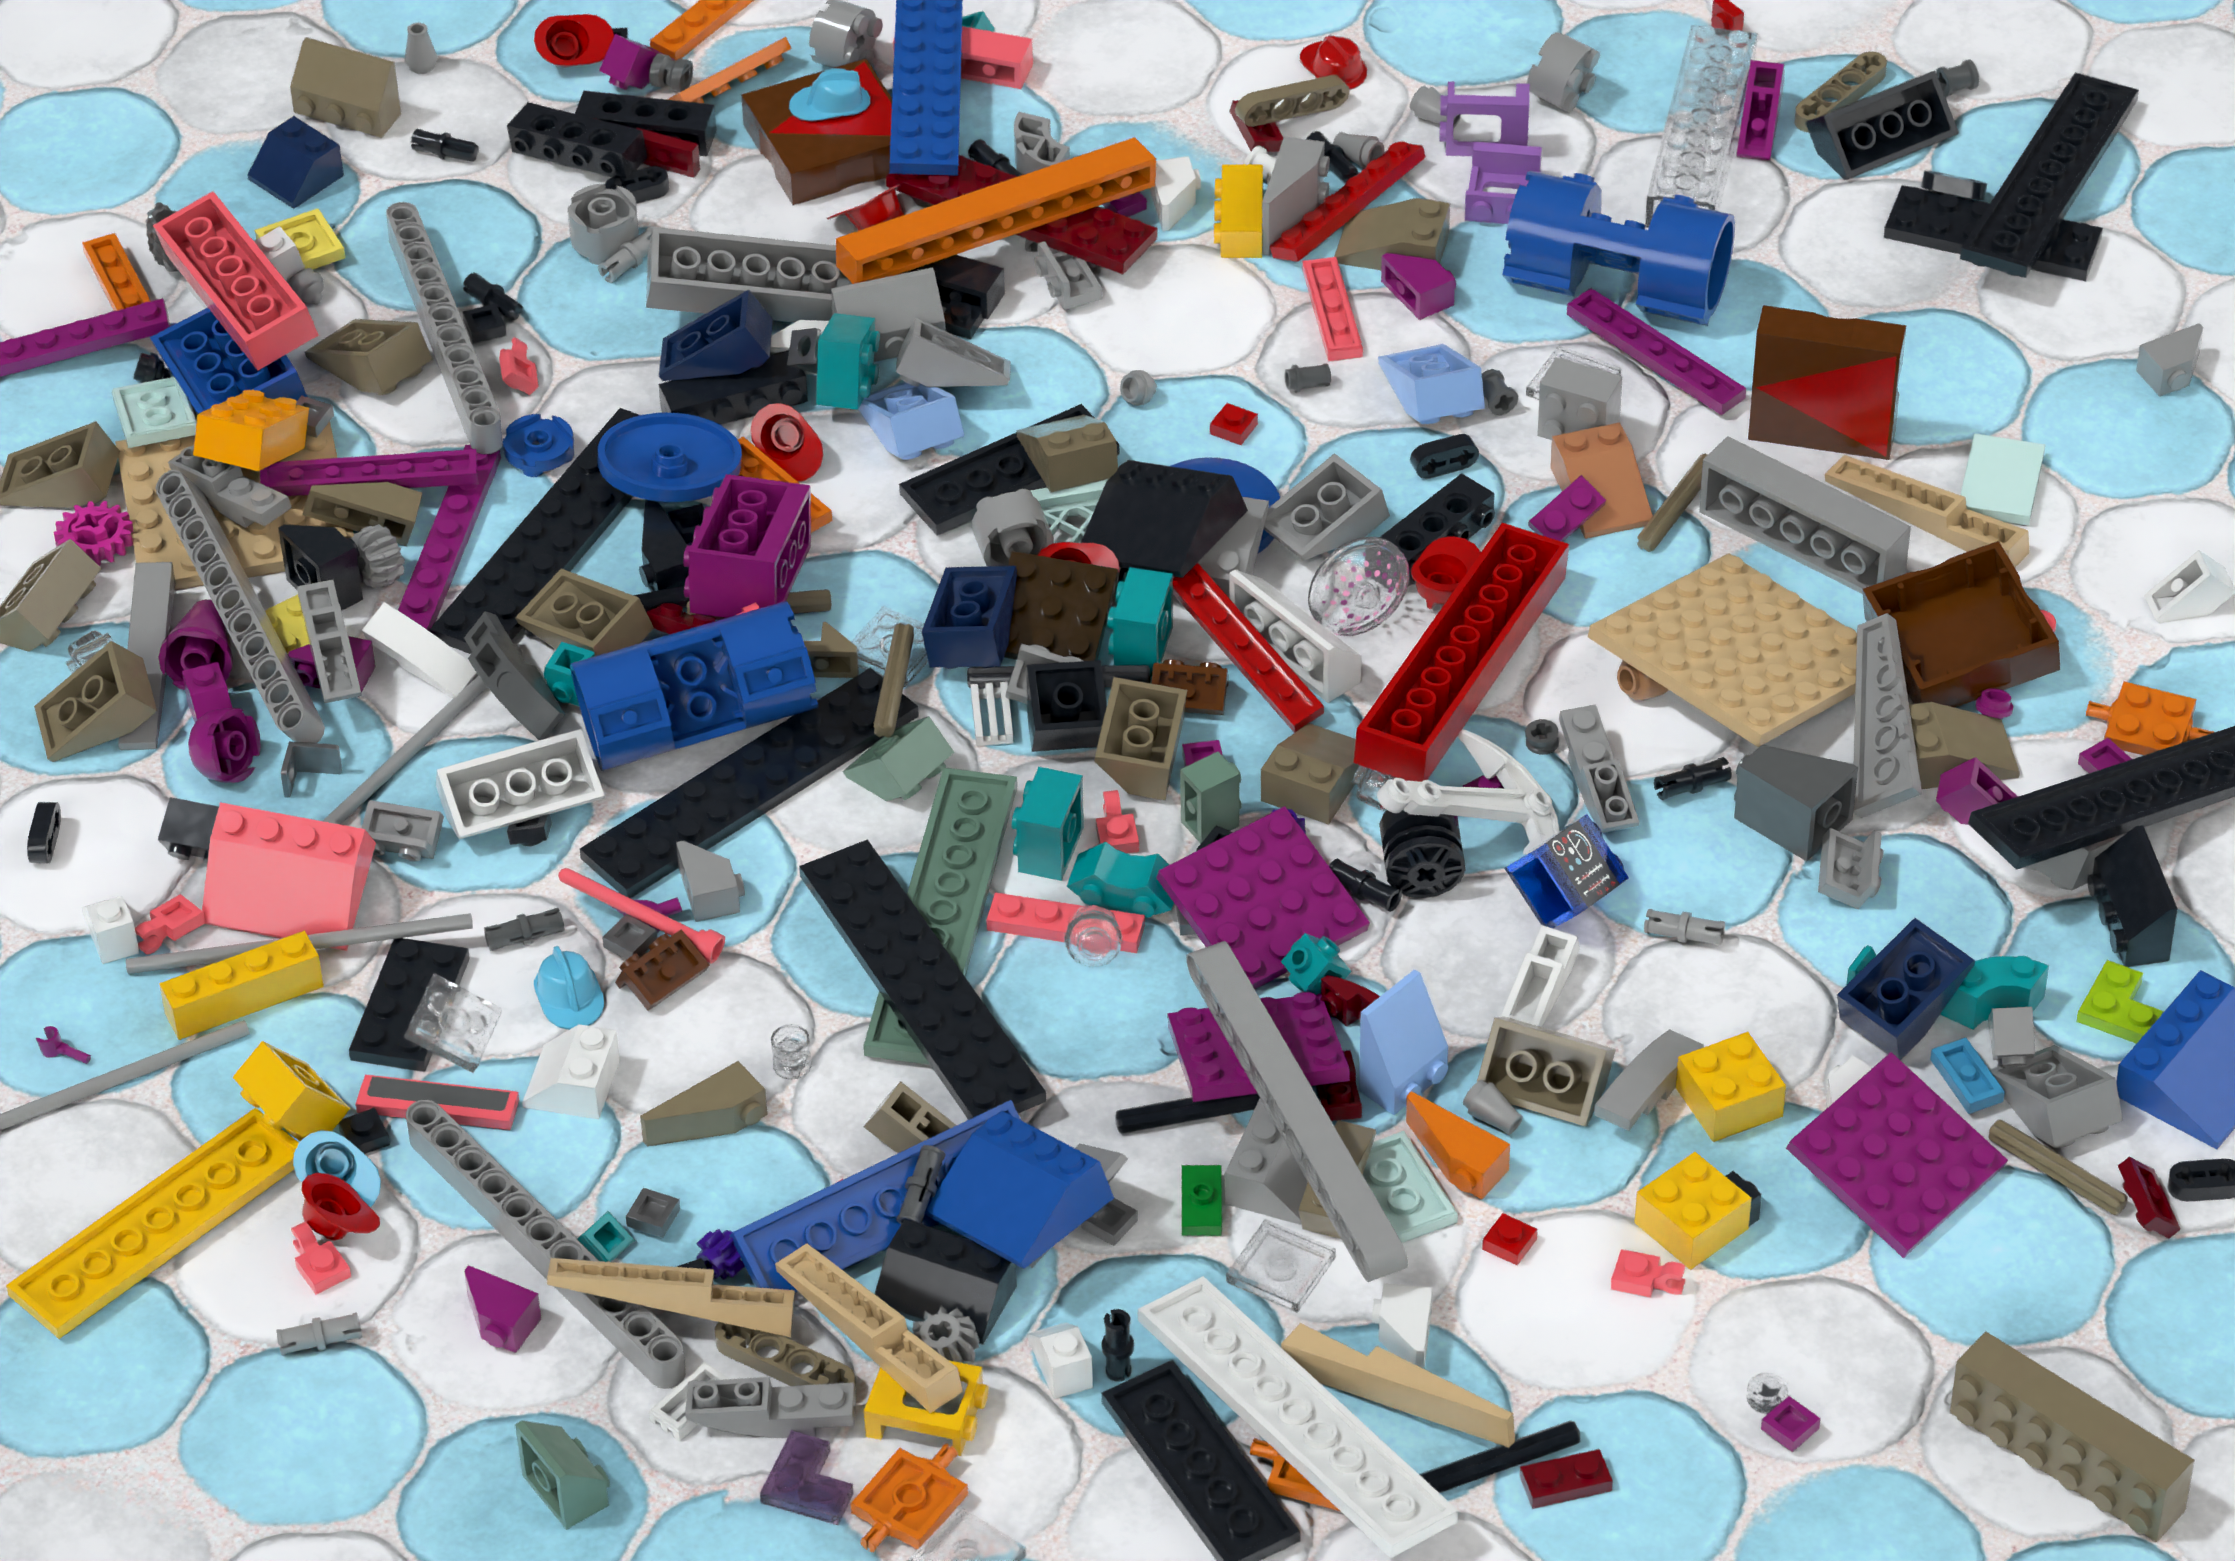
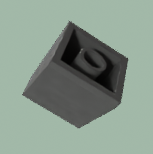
M1761 745L1751 755L1744 756L1737 766L1736 774L1738 777L1737 789L1734 794V818L1801 859L1808 861L1822 848L1823 836L1830 828L1840 832L1853 820L1858 767L1847 762Z

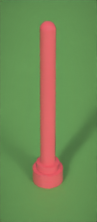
M569 868L561 869L558 874L561 882L671 936L682 929L706 961L711 964L717 960L723 950L725 936L714 930L709 929L705 931L702 929L698 932Z

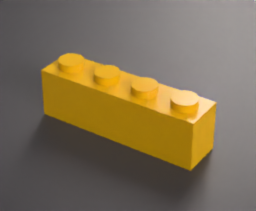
M304 930L161 982L159 986L165 1015L178 1040L320 989L324 987L319 955Z

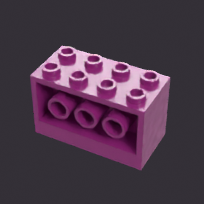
M725 475L720 488L715 487L711 506L705 507L701 526L697 525L695 528L692 545H687L685 548L684 567H689V576H687L685 581L684 596L689 598L690 613L728 618L741 613V608L753 603H757L759 608H763L787 600L811 547V485Z

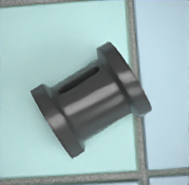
M1970 59L1962 61L1959 66L1948 69L1943 66L1936 69V74L1945 97L1952 95L1953 91L1966 87L1971 90L1979 85L1978 70Z
M1489 369L1483 372V393L1488 401L1490 411L1495 415L1507 414L1518 402L1517 392L1505 384L1501 371Z

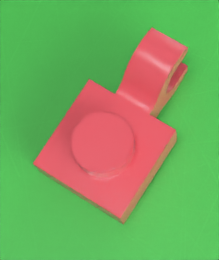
M513 337L511 350L503 348L500 351L499 360L502 380L509 387L519 389L531 395L539 387L536 365L527 359V344Z
M1118 790L1103 792V811L1105 817L1096 818L1099 844L1107 842L1115 849L1124 853L1139 852V839L1133 814L1122 815Z
M179 894L150 911L151 920L143 922L135 928V933L144 939L138 943V948L148 955L159 949L166 936L176 941L205 924L203 911Z
M306 1222L291 1228V1232L296 1237L293 1245L300 1254V1256L295 1258L296 1268L315 1295L351 1277L349 1265L331 1241L319 1245L312 1229Z
M1621 1249L1611 1278V1290L1651 1297L1653 1289H1660L1670 1294L1680 1295L1685 1285V1279H1683L1685 1265L1678 1262H1668L1661 1266V1257Z

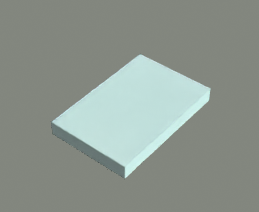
M174 377L112 389L113 401L128 448L195 435L197 422L191 404Z
M1974 433L1960 494L1966 497V508L2003 522L2029 526L2045 452V444Z
M1405 1131L1373 1142L1363 1177L1402 1243L1457 1223L1458 1213Z

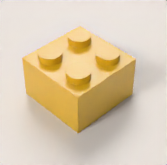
M1749 1032L1678 1056L1676 1089L1712 1142L1783 1117L1786 1085Z
M261 1041L232 1077L243 1088L240 1095L256 1108L260 1107L265 1112L262 1118L266 1123L277 1131L285 1128L288 1133L299 1141L310 1133L320 1130L333 1131L351 1109L307 1062L264 1041Z
M1693 1152L1637 1191L1635 1224L1691 1270L1749 1229L1751 1197L1698 1153Z

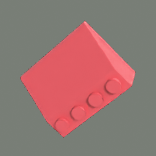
M220 802L209 845L202 906L205 924L276 938H285L304 930L307 935L353 929L376 842L362 828ZM348 945L329 948L347 951Z

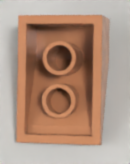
M1620 422L1552 436L1550 468L1561 491L1582 475L1606 499L1605 505L1579 527L1585 539L1647 525L1653 515L1632 445Z

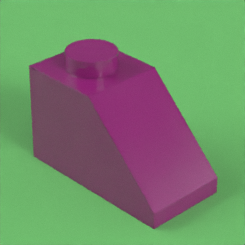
M615 34L599 71L611 76L608 82L621 89L627 90L629 85L643 89L650 83V68L654 57L658 53H663Z
M1392 253L1382 255L1381 282L1419 320L1454 306L1456 280L1453 274L1448 270L1446 271L1436 260Z
M218 662L182 671L187 703L194 723L208 711L232 708L227 685Z
M1974 757L1940 775L1936 802L1960 824L1969 825L1968 821L1972 811L2018 796L1982 762Z
M468 1265L464 1270L467 1294L481 1339L493 1347H502L517 1353L541 1320L538 1293Z

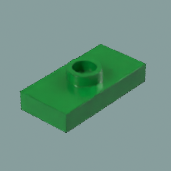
M1182 1165V1236H1222V1165Z

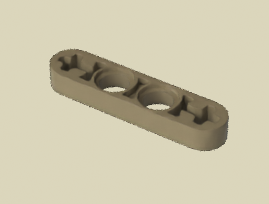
M1869 51L1860 54L1798 103L1795 111L1794 124L1801 131L1809 132L1806 121L1859 100L1885 78L1886 57L1881 53ZM1844 82H1856L1858 85H1846ZM1824 98H1834V99H1837L1838 101H1836V102H1828V101H1825V100H1823V99H1824Z
M1325 76L1248 93L1238 101L1235 113L1247 126L1254 127L1336 109L1348 99L1350 89L1339 76ZM1310 94V96L1302 102V100ZM1281 100H1283V102H1282L1278 107L1275 108V106H1276Z
M718 1322L715 1327L716 1347L720 1353L789 1386L836 1384L840 1381L844 1383L854 1382L855 1385V1374L850 1367L782 1335ZM764 1347H774L779 1351L778 1354L771 1358H763L757 1354ZM798 1363H809L813 1366V1369L805 1374H798L791 1370Z

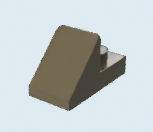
M823 622L821 641H804L814 677L854 678L859 675L857 646L827 622Z

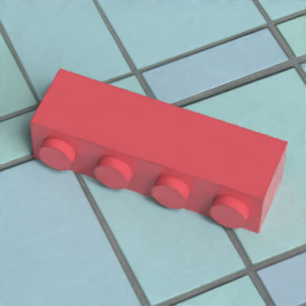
M962 26L961 79L1022 89L1033 66L1032 39Z

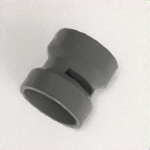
M658 53L651 64L650 84L660 88L670 86L672 90L681 92L689 88L691 84L693 63L682 58L677 61L672 60L670 56Z

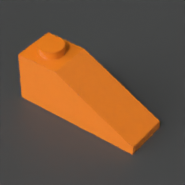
M1412 1091L1407 1095L1406 1123L1444 1176L1459 1190L1469 1192L1483 1200L1509 1171L1510 1144Z

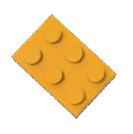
M244 390L242 394L229 397L227 401L214 404L211 408L197 414L193 456L260 471L305 449L309 407L297 405V401L291 398L280 397L271 399L264 397V393L261 391Z

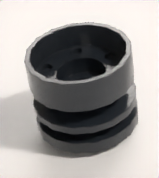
M1386 810L1383 813L1379 827L1387 882L1392 887L1400 889L1402 894L1408 897L1427 898L1448 892L1461 882L1466 869L1458 816L1440 814L1439 816L1413 815L1404 810L1400 813H1392Z

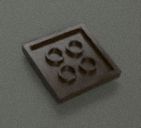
M1012 551L1008 566H1016L1017 578L1009 644L1004 658L1017 660L1021 644L1029 646H1043L1051 653L1063 657L1074 656L1083 661L1098 660L1109 610L1112 606L1119 579L1118 569Z

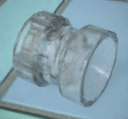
M794 1024L777 1028L771 1036L773 1070L781 1078L789 1080L805 1076L812 1067L808 1032L803 1027Z

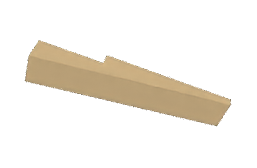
M1847 455L1839 459L1825 473L1826 482L1966 552L1999 541L2014 567L2030 553L2028 530L1967 509L1966 497Z
M805 1244L775 1263L777 1272L930 1413L963 1392L958 1367L907 1329L904 1316L809 1244Z
M551 1258L547 1274V1285L791 1337L795 1290L714 1285V1270L558 1258Z
M1302 1323L1281 1343V1348L1321 1384L1506 1447H1510L1515 1442L1513 1413L1379 1346H1376L1366 1356Z

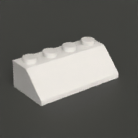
M1233 570L1229 573L1230 600L1309 689L1329 703L1361 683L1362 660L1361 655L1355 648L1341 641L1328 627L1322 626L1305 609L1299 608L1286 598L1279 589L1273 588L1265 580L1238 570Z
M582 729L437 769L436 788L446 818L459 840L601 800L605 796Z

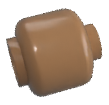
M1622 660L1617 672V681L1621 690L1632 699L1647 700L1661 696L1669 691Z

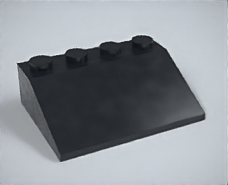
M1127 460L1118 467L1117 472L1106 482L1081 543H1096L1106 546L1113 551L1121 568L1129 569L1131 567L1171 573L1174 577L1183 578L1238 522L1248 509L1231 475Z

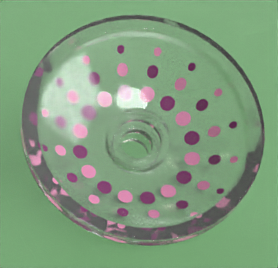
M1379 537L1355 539L1337 548L1321 563L1312 578L1308 593V604L1313 618L1322 626L1328 627L1334 635L1338 636L1360 635L1378 627L1395 612L1406 594L1409 583V566L1404 554L1392 542Z

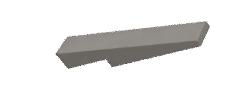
M172 562L135 564L127 650L142 657L144 660L157 711L132 733L119 737L118 744L120 750L157 749L167 677L166 672L164 675L160 670L158 656L160 647L169 635L176 585Z

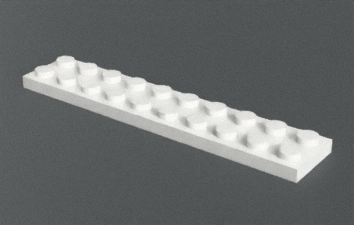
M1204 1276L1138 1309V1321L1390 1558L1457 1523L1458 1510Z

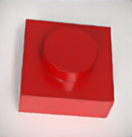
M1713 0L1711 27L1731 43L1742 39L1744 12L1730 0Z
M1226 403L1211 421L1210 434L1242 445L1258 425V414Z
M1502 1213L1483 1238L1482 1250L1518 1266L1537 1240L1538 1229Z

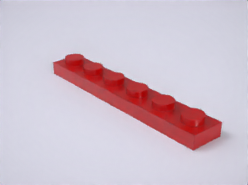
M1405 141L1391 144L1385 153L1369 162L1367 167L1358 175L1348 179L1345 185L1337 192L1327 196L1324 202L1315 210L1305 214L1299 223L1291 229L1284 231L1281 237L1270 245L1273 258L1299 262L1425 159L1426 155L1423 145L1408 144Z
M1199 563L1183 578L1173 576V595L1294 733L1324 714L1323 704Z

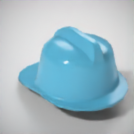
M832 68L823 71L813 82L812 86L801 89L794 94L789 102V109L795 117L801 120L819 121L859 114L870 105V96L860 86L858 72Z
M555 946L552 955L543 960L534 979V989L543 1013L549 1022L559 1028L570 1030L578 1024L589 1026L601 1016L604 1008L603 994L597 978L582 955L576 952L561 951L559 946Z
M324 1130L310 1133L299 1142L294 1152L293 1167L296 1176L301 1182L308 1175L314 1173L330 1174L350 1184L370 1207L374 1205L380 1194L381 1187L378 1169L370 1158L352 1142L334 1131Z

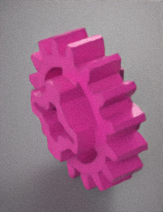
M88 501L85 508L75 505V512L73 514L64 512L62 514L63 521H56L55 523L56 531L54 532L56 547L71 539L99 566L101 561L105 559L110 563L115 562L113 555L124 556L126 554L125 547L133 545L131 533L134 532L129 513L127 511L121 513L119 505L108 508L107 501H103L100 506H94L92 501Z

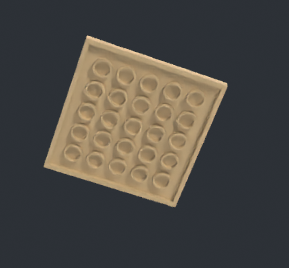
M330 421L317 438L306 435L305 449L278 462L337 458ZM195 435L128 448L126 440L115 441L116 447L120 451L118 460L127 512L134 529L131 535L136 563L172 562L176 581L175 590L203 586L204 584L156 493V484L159 478L171 470L168 462L178 456L183 449L193 446ZM240 467L243 476L260 483V471ZM308 495L288 496L292 508L266 526L254 522L245 528L211 507L247 578L285 572L278 527L284 524L335 527L346 538L354 536L353 530L302 515Z
M1730 553L1591 624L1589 628V639L1757 747L1855 694L1856 631L1830 617L1825 611L1814 607L1800 598L1795 592L1787 590L1773 581L1768 575L1760 573L1744 563L1741 558Z

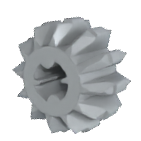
M379 524L373 527L368 526L361 529L360 532L354 534L351 538L359 549L360 555L357 557L358 567L363 576V582L367 586H372L374 589L380 586L385 587L404 574L403 564L405 559L400 552L402 548L398 546L396 537L391 536L390 530L387 527H382Z
M941 1306L938 1314L932 1316L925 1311L924 1322H913V1334L947 1360L960 1363L975 1362L974 1350L979 1348V1338L975 1332L976 1328L969 1316L963 1317L962 1312L958 1308L948 1314L947 1310Z

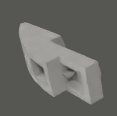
M194 445L183 449L178 456L168 462L171 470H179L201 489L211 507L245 528L254 522L266 526L292 508L287 495L243 476L239 466L193 456Z
M1597 705L1560 711L1559 722L1569 749L1567 759L1584 803L1597 827L1604 833L1639 826V819L1619 759L1614 760Z
M770 1377L689 1381L685 1416L686 1420L707 1427L744 1435L770 1438H816V1428L854 1426L856 1389L854 1382L772 1387Z

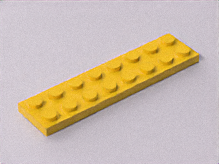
M255 1107L6 1285L8 1296L58 1339L62 1338L294 1170V1152L299 1142L283 1129L277 1131L262 1118L263 1113Z

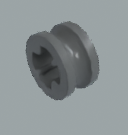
M1538 719L1527 725L1525 729L1526 746L1530 751L1539 755H1547L1557 750L1559 734L1555 723L1546 719ZM1539 735H1545V739H1539Z

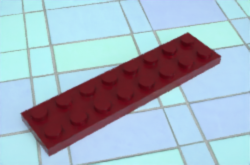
M959 155L958 176L890 174L889 172L886 175V187L892 188L901 184V188L897 190L898 192L936 205L1018 176ZM1096 206L1014 235L1036 243L1045 241L1049 248L1123 275L1157 240L1158 228L1115 213L1109 209Z

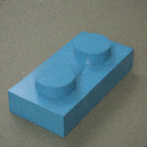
M1967 1038L1931 1050V1062L1968 1114L2004 1101L2005 1091Z

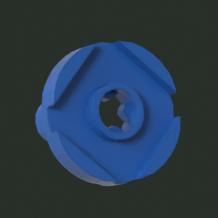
M541 414L523 416L513 421L506 429V436L503 438L504 456L512 466L523 470L526 476L538 477L545 471L553 470L573 460V430L564 419L552 415V420L541 419ZM537 441L538 443H540V445H534L532 443Z

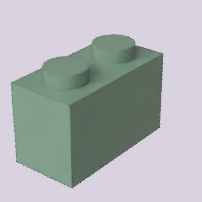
M1219 751L1180 769L1181 823L1200 844L1216 825L1229 831L1239 827V810L1242 806L1239 798L1241 774L1237 766L1232 762L1229 763Z

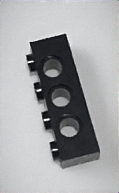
M583 90L575 114L634 129L640 128L698 144L699 156H708L717 131L715 106L712 104Z
M527 102L507 124L512 152L608 177L617 175L627 179L648 158L642 130Z
M1461 473L1366 548V561L1370 562V566L1366 567V573L1371 571L1373 573L1372 578L1390 589L1396 588V592L1400 594L1408 586L1416 583L1411 574L1413 564L1434 540L1454 536L1469 540L1480 529L1490 525L1495 515V493ZM1378 560H1382L1381 566L1378 565ZM1390 564L1393 565V568L1391 570L1389 569ZM1378 570L1382 572V575L1379 578L1376 577V572ZM1386 573H1389L1388 580H1384V575ZM1394 579V585L1389 586L1390 580Z

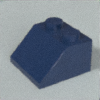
M293 116L268 132L247 174L248 180L294 209L344 176L340 145Z

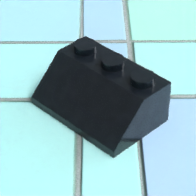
M2135 826L2095 857L2093 873L2088 875L2087 878L2090 896L2096 897L2099 903L2100 921L2102 925H2107L2109 928L2112 951L2119 953L2123 966L2126 967L2169 961L2178 910L2144 826Z
M904 1219L887 1248L875 1295L904 1316L905 1319L914 1322H924L925 1311L933 1316L938 1314L941 1306L947 1310L948 1314L958 1308L962 1312L963 1317L969 1316L973 1321L979 1343L984 1344L1017 1287L1016 1265L974 1241Z

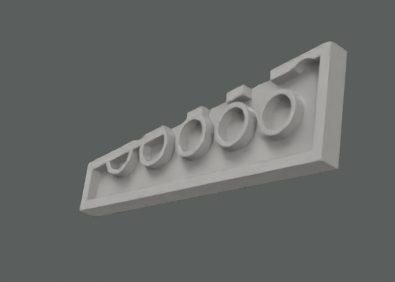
M1888 613L1857 626L1853 765L1858 767L1854 813L1860 818L1922 794L1897 622Z

